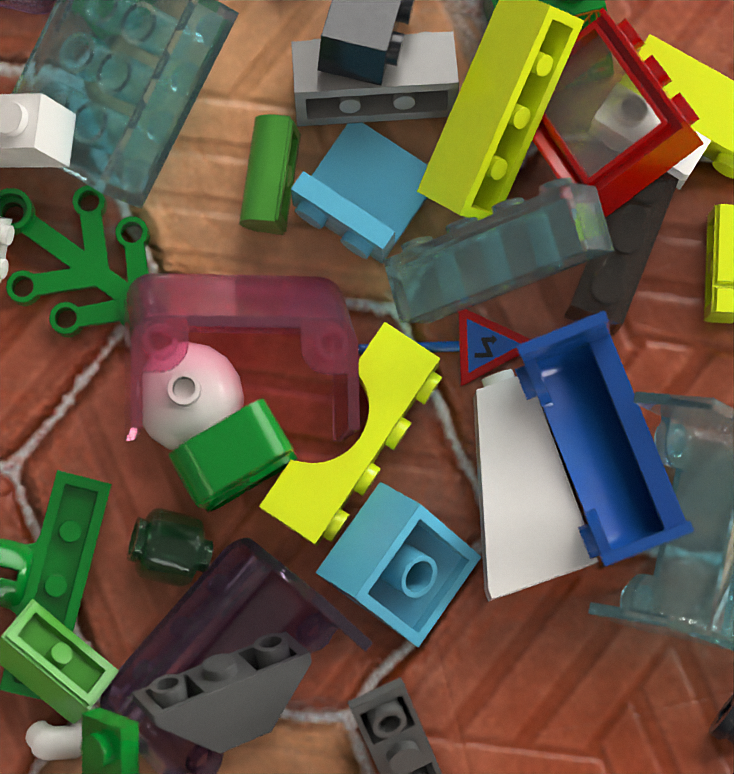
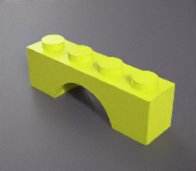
M384 322L354 366V375L361 384L369 405L367 423L358 441L347 452L329 461L306 463L290 460L259 507L316 547L323 537L332 543L350 514L342 509L354 491L364 496L379 474L381 468L373 463L385 445L395 450L412 423L404 417L414 402L418 400L425 405L443 377L435 373L439 367L440 358Z

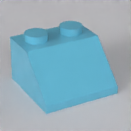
M379 482L315 573L351 601L419 648L481 559V556L420 503Z

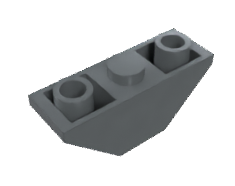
M286 631L266 634L256 639L254 644L229 654L213 655L207 658L202 665L177 675L169 674L155 679L150 686L132 692L134 703L156 727L217 753H223L273 730L311 665V654Z
M401 677L348 701V705L379 774H442Z

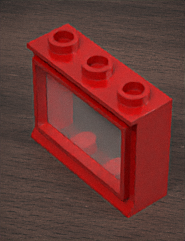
M604 8L599 10L602 14L600 17L579 32L532 140L573 203L595 225L704 144L691 126L700 119L680 92L672 98L667 93L664 87L672 82V80L656 58L651 55L644 60L637 50L645 45L642 38L626 18L617 24Z

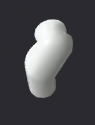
M94 704L90 710L98 708V706ZM81 719L69 726H52L45 720L33 723L27 730L25 736L26 743L31 748L32 754L39 759L51 761L75 759L82 756L80 748L82 741Z

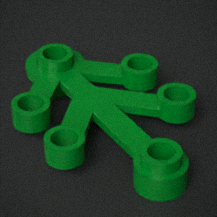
M92 185L82 186L74 193L72 199L73 207L81 221L84 250L35 216V207L28 195L22 190L16 188L0 190L1 217H5L6 212L12 207H21L23 209L22 218L18 222L11 223L14 226V235L24 234L70 268L37 274L25 270L13 273L7 280L6 290L16 304L30 306L37 302L40 296L98 288L113 300L77 307L71 302H61L53 307L50 312L49 321L56 333L63 337H73L79 334L84 327L120 322L132 333L150 334L165 324L170 313V302L164 289L150 281L145 249L150 239V233L142 219L135 216L125 217L117 224L115 231L120 246L125 249L127 282L109 268L102 218L107 210V201L99 188ZM94 195L99 198V204L95 210L84 211L80 208L81 201L86 196ZM137 226L142 229L141 238L132 243L123 239L124 231L128 227ZM22 280H30L33 282L32 292L25 297L17 296L15 294L17 283ZM143 299L151 301L153 309L149 315L139 317L134 314L133 308L138 301ZM65 311H72L77 316L75 324L70 328L58 326V317Z

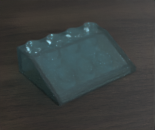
M57 0L11 94L42 93L75 113L76 121L69 167L58 168L102 194L142 209L239 13L217 0Z

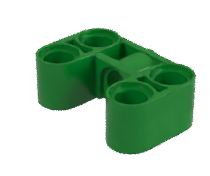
M264 399L255 401L181 444L168 455L175 471L198 508L202 507L207 513L226 505L283 471L290 460H298L292 445Z

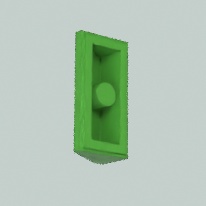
M34 599L27 604L0 636V665L73 724L81 719V713L87 712L92 708L119 672L117 668Z

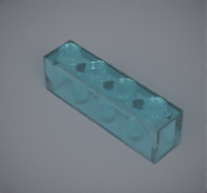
M571 178L556 179L541 185L538 188L540 195L524 201V198H513L495 204L491 208L493 214L480 220L476 217H470L448 224L445 227L447 231L445 235L435 239L431 236L419 237L401 245V253L383 260L400 323H431L615 251L596 186L576 184L572 182Z

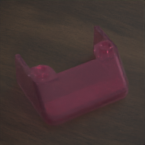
M149 273L138 277L130 285L125 298V441H136L143 428V373H165L178 367L188 351L189 332L300 334L301 354L306 364L320 374L332 375L333 442H344L360 430L358 341L344 295L339 286L330 279L314 276Z

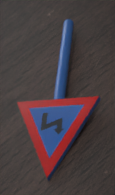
M458 306L459 341L416 343L432 353L459 352L460 384L463 386L519 356L517 345L532 339ZM359 344L356 348L357 353L362 355L369 344Z

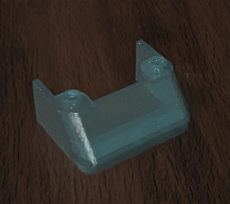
M635 391L633 403L662 417L661 423L655 432L654 443L663 464L675 470L672 487L686 522L691 521L695 532L661 544L659 546L654 575L640 573L634 576L621 593L620 607L590 602L588 613L633 629L734 651V409L715 398Z

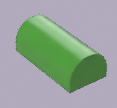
M266 114L255 118L239 224L247 229L284 235V232L287 230L292 197L291 188L294 183L301 136L291 116Z

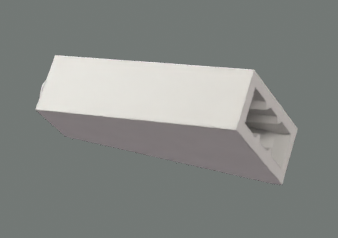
M512 369L500 371L482 379L483 388L477 389L473 397L484 592L488 602L586 568L598 562L597 557L590 559L578 527L585 524L538 396L530 400L526 399L519 379L514 375Z

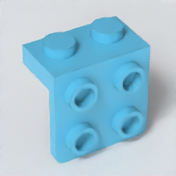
M363 122L348 123L313 174L310 176L303 171L291 188L292 203L296 207V214L304 221L318 229H322L323 226L327 227L342 237L340 242L351 252L364 259H368L371 256L382 264L427 199V197L417 192L427 164Z

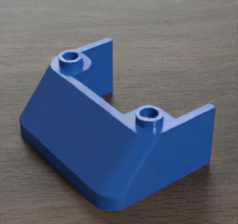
M605 310L517 345L519 354L525 364L515 369L527 400L538 396L587 518L588 524L582 525L578 529L590 559L601 556L604 566L695 532L691 521L686 522L611 338L609 320Z

